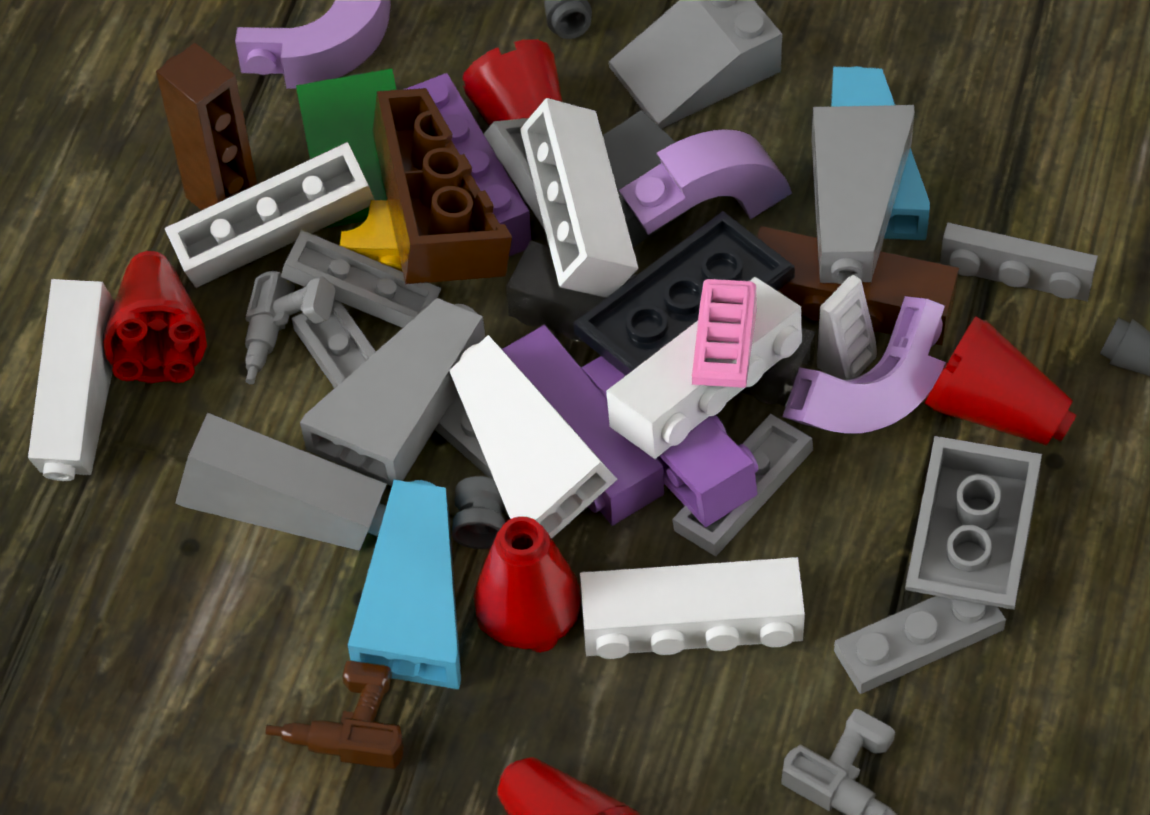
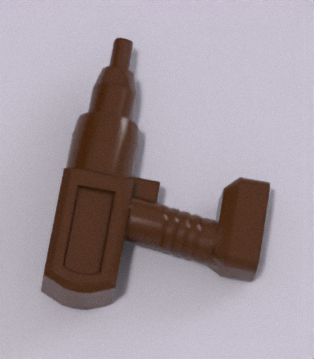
M347 661L345 663L342 675L343 683L349 691L361 693L355 711H343L340 723L313 720L311 724L294 722L286 723L283 727L266 726V735L280 736L283 741L290 744L308 746V750L314 753L340 756L341 762L395 769L404 755L400 725L374 722L383 696L389 691L392 679L391 669L386 665Z

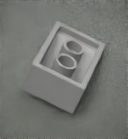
M679 0L609 61V68L644 113L662 129L781 72L782 33L755 0Z
M934 436L905 590L1014 610L1032 520L1042 454Z

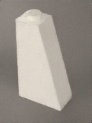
M51 279L28 459L48 479L71 481L74 480L75 474L91 475L113 372L112 365L105 356L103 334L115 301L103 282Z
M489 335L480 343L474 344L465 350L459 362L449 370L510 519L519 516L533 518L553 538L617 480L613 473Z

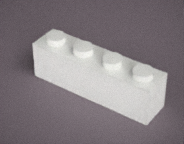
M546 98L520 128L559 287L607 298L638 269L598 117L594 110Z
M347 142L166 227L165 231L184 272L197 288L295 242L301 230L312 234L369 207L370 200L375 199Z
M756 277L750 280L756 285L757 313L746 387L756 384L763 373L782 358L791 356L802 343L801 306ZM698 321L606 391L610 427L654 459L671 446L680 444L692 429L709 416L718 414L730 399L744 389L741 387L692 385ZM710 341V342H716V343H734V342H717V341ZM707 358V362L737 364V360Z
M798 557L580 573L586 656L616 659L628 653L655 652L660 655H672L683 649L709 648L714 651H727L740 645L764 644L768 647H782L791 642L803 641L805 612Z

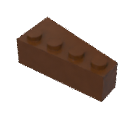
M426 88L377 91L373 136L405 284L506 277L512 236L506 225H500L493 213L494 204L487 192L479 189L471 175L472 166L465 154L460 155L452 142L453 134Z

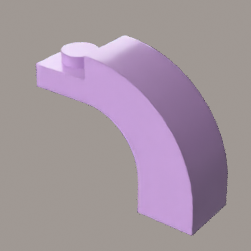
M335 0L329 11L321 18L310 24L295 28L237 27L235 43L241 73L261 75L284 74L286 89L296 88V85L344 76L365 62L379 46L388 26L390 0Z
M736 130L703 132L657 152L661 164L619 190L624 201L648 235L691 207L707 199L719 196L735 197L748 217L752 219L792 193L787 180L762 145L751 135Z
M905 296L886 352L874 368L860 377L842 380L821 371L799 367L782 417L832 432L865 433L887 427L907 416L928 396L946 363L928 356L930 348L940 337L943 326L941 316L945 306L929 299Z

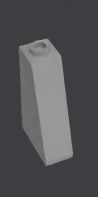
M915 105L814 107L812 147L820 283L842 284L852 275L861 279L862 282L872 281L912 146Z
M436 298L304 415L300 425L306 450L392 486L394 480L403 481L458 392L449 370L459 362L465 350L474 344L480 343L485 338L483 316L477 314L476 311L464 304L454 305Z
M207 413L188 455L175 504L360 551L367 532L378 536L386 505L379 502L387 484Z

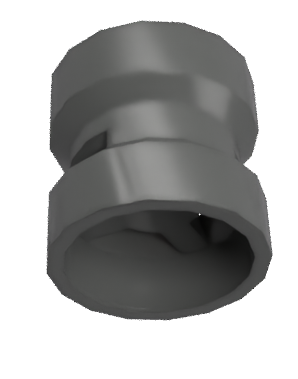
M484 476L465 478L455 488L454 501L459 512L453 518L452 537L457 543L465 547L489 549L494 542L496 534L505 524V519L501 516V513L505 511L506 507L494 478Z

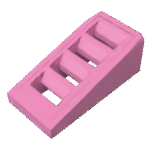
M707 279L703 282L692 385L746 388L757 313L755 283L751 281ZM710 341H717V342H734V343H716V342H710ZM707 358L737 360V364L707 362Z

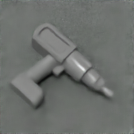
M278 271L263 273L255 279L245 318L249 322L245 339V346L248 349L246 354V369L248 370L246 382L248 384L255 383L256 375L265 365L267 355L272 353L279 330L285 328L290 315L302 311L315 324L329 320L336 290L333 284L325 277L321 276L312 279L306 287L295 292V285L291 281L280 277L281 273Z
M854 709L846 721L845 730L830 759L822 757L803 745L797 746L784 759L781 784L828 811L833 807L845 815H897L889 806L876 800L874 792L855 781L860 774V769L852 765L861 746L873 753L886 752L894 741L895 731L890 726L865 712Z

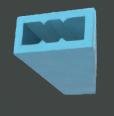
M858 66L833 67L831 107L895 105L882 68H863ZM911 149L884 239L926 240L930 201Z
M394 480L348 642L350 660L386 665L390 667L393 679L459 689L461 669L450 518L446 488L438 487L424 480H414L412 482Z

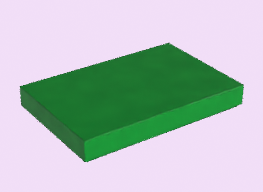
M393 69L296 85L309 158H315L348 142L374 199L387 200L373 136V124L377 91L397 90ZM369 207L323 229L363 222L368 217Z

